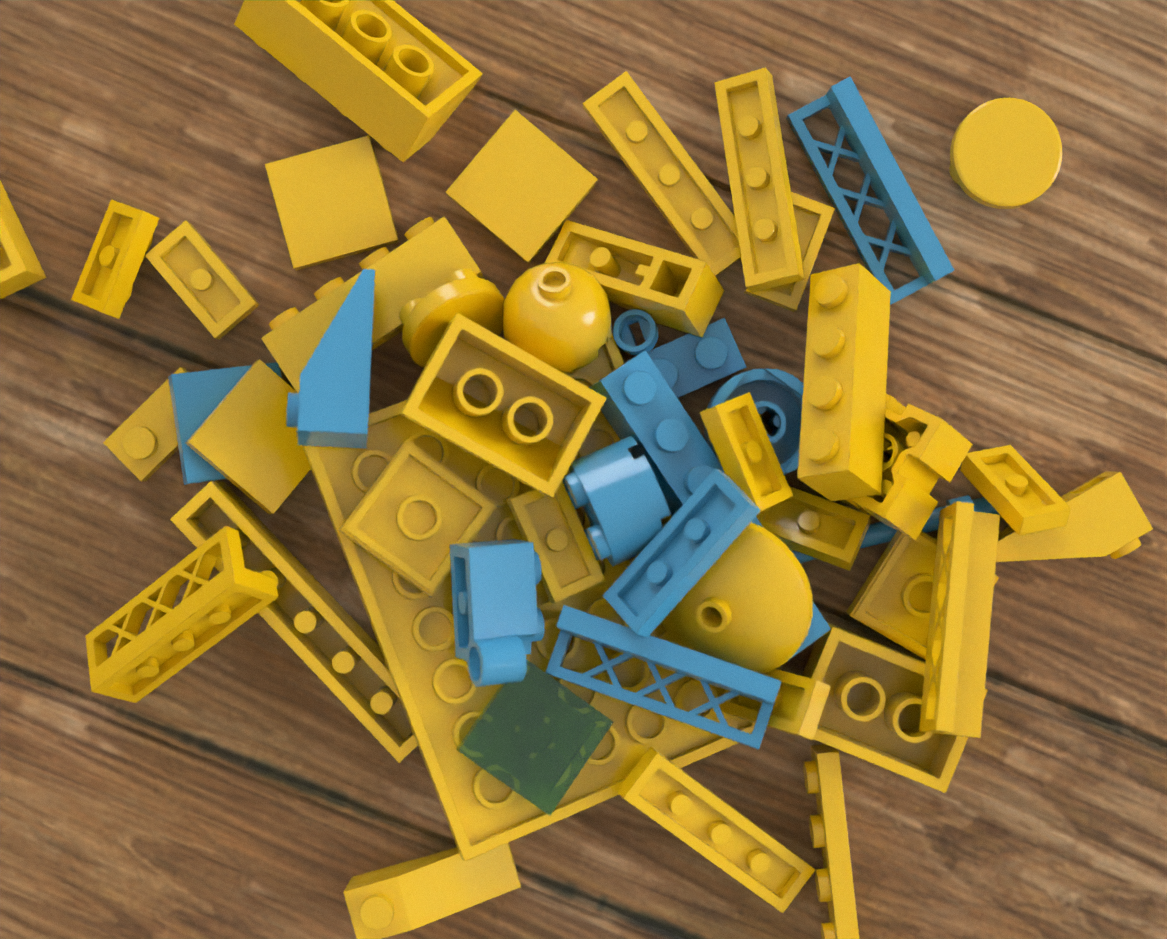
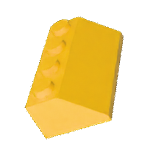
M244 0L234 23L236 27L249 36L259 47L265 49L302 82L309 85L336 107L341 114L352 120L384 149L391 152L402 162L406 161L433 138L483 75L482 72L393 0Z

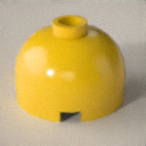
M552 262L532 267L515 280L504 300V340L560 372L573 371L591 364L599 357L598 349L606 341L608 344L612 336L610 304L607 293L598 280L580 266L565 262Z

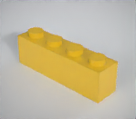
M445 216L436 222L432 217L423 219L404 234L408 241L389 252L387 247L380 248L359 263L362 270H375L371 352L403 331L404 325L399 319V313L402 307L410 300L424 298L433 290L444 285L449 276L460 269H472L478 278H484L481 270ZM361 272L346 282L341 277L331 280L314 293L317 299L316 302L301 312L296 307L290 308L275 317L268 324L272 331L261 339L297 393H299L300 374Z
M860 263L811 274L797 478L830 501L879 495L882 493L891 291Z

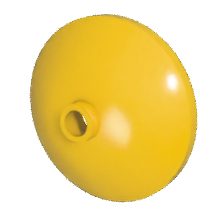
M750 522L663 619L662 624L677 645L763 674L787 662L797 652L808 635L813 616L810 584L800 562L792 551L770 531ZM710 607L717 609L722 618L718 617Z

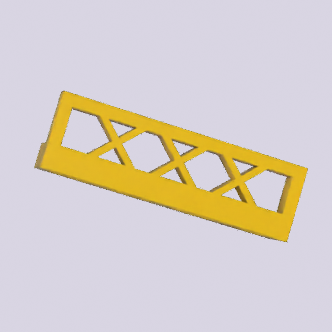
M957 501L940 510L919 731L968 738H980L1000 524L999 514L974 511V503Z
M227 526L222 528L85 636L91 692L137 703L278 598L275 578L245 568L238 530ZM222 554L224 570L209 581L217 557ZM190 580L181 603L173 608L181 585ZM154 607L146 629L138 635L146 612ZM119 634L112 654L108 658L106 643Z

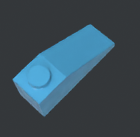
M363 269L300 374L299 393H288L287 427H297L298 445L367 448L374 269Z

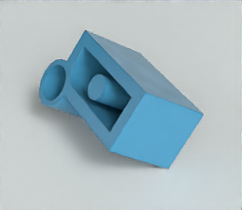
M507 539L449 544L455 656L467 661L470 679L476 687L523 681L527 670L526 654H531L532 642L541 641L544 636V619L541 610L537 607L536 585L541 580L542 570L540 558L537 552L534 551V542Z

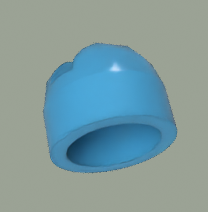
M639 309L628 310L616 319L613 326V337L617 345L627 354L638 355L645 350L649 352L657 343L659 335L657 324L645 311ZM639 322L645 342L639 346L630 327L631 324Z

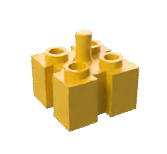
M886 394L882 493L840 501L865 514H871L882 523L916 540L938 504V501L929 495L939 478L951 482L970 450L972 443L943 419L911 404L905 407L894 397Z

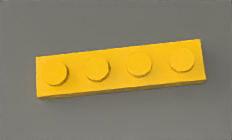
M765 67L714 82L745 286L753 293L805 280L772 74Z
M625 71L583 102V109L694 258L707 262L715 276L741 258L735 216L628 72Z
M826 744L810 745L812 761H803V773L807 794L816 795L818 814L809 815V828L813 848L822 849L824 867L822 869H815V882L819 902H827L829 922L821 923L822 939H859L839 751Z
M651 746L617 790L626 801L781 913H784L815 871L809 863Z

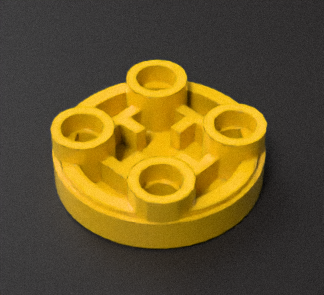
M1017 98L990 100L970 112L956 129L950 148V176L969 197L982 205L997 209L1019 208L1038 198L1054 182L1062 161L1061 138L1054 122L1038 106Z
M464 268L457 270L449 276L444 285L433 290L424 298L410 300L402 307L399 319L404 325L402 331L403 344L413 361L424 368L449 322L457 313L499 336L503 330V304L505 299L496 285L489 280L478 278L472 269Z

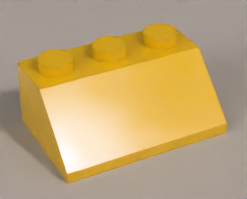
M457 313L449 322L426 363L401 415L549 498H553L607 398Z

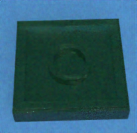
M527 660L524 680L500 685L456 750L550 816L613 724V721Z

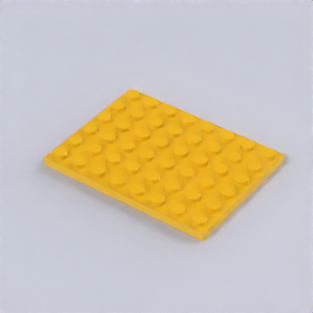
M613 333L608 344L606 341L598 349L599 357L591 364L562 373L589 388L623 365L624 362L614 340ZM407 400L369 414L366 449L302 446L458 851L464 861L620 795L617 792L618 788L650 746L676 766L682 768L738 744L736 741L545 673L560 633L556 625L564 605L630 628L603 595L636 557L612 566L607 558L598 560L597 562L605 581L556 603L550 602L540 580L539 584L536 585L537 607L541 610L544 619V636L541 641L532 642L531 654H526L527 670L524 680L521 682L476 687L470 679L467 661L455 656L451 571L435 594L429 597L342 534L339 529L406 439H409L498 505L472 542L507 539L523 540L507 501L533 490V488L401 415ZM601 410L574 460L620 441V438ZM583 506L575 509L583 529L591 527ZM671 515L660 519L663 527L672 518ZM710 607L718 617L722 618L717 609ZM662 622L650 634L651 636L676 644L665 630ZM572 636L562 667L583 674L603 664L594 643ZM603 647L609 661L622 655L620 652ZM632 658L613 667L621 687L625 690L635 693L656 683L647 662L637 658ZM656 666L661 679L676 673ZM607 671L593 677L613 685ZM686 676L665 686L676 708L689 712L709 702L699 680ZM708 684L715 699L724 695L725 689ZM660 689L645 696L666 704ZM713 708L699 714L701 717L720 723ZM722 712L728 726L752 734L755 723Z

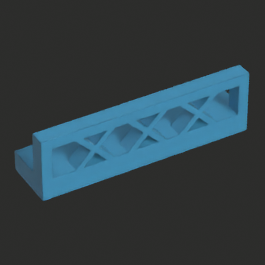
M851 76L831 86L826 95L787 115L786 119L867 270L891 291L890 305L955 271ZM829 108L839 126L834 146L813 140L803 121ZM844 137L852 151L841 148ZM820 151L831 154L828 166ZM838 157L857 162L862 168L865 175L859 193L838 187L832 176ZM869 184L878 199L866 196ZM845 198L856 201L853 213ZM863 204L885 211L890 224L884 241L864 235L858 221ZM895 232L903 246L892 243ZM871 246L882 249L879 260L876 258ZM889 251L909 257L920 277L894 291L883 271Z
M565 605L563 606L556 625L560 633L547 666L546 674L759 750L781 686L780 680L651 635L647 638L640 636L626 626ZM572 636L594 643L603 664L583 674L562 667ZM603 647L620 652L622 655L609 661ZM632 658L647 662L656 683L635 693L621 687L613 670V667ZM656 666L676 673L661 679ZM607 671L613 685L593 677ZM686 676L699 680L709 699V702L689 712L674 706L665 687ZM708 684L730 692L715 699ZM660 689L666 704L645 696ZM739 695L761 702L762 705L752 734L728 726L719 705ZM713 708L720 723L701 717L699 714Z

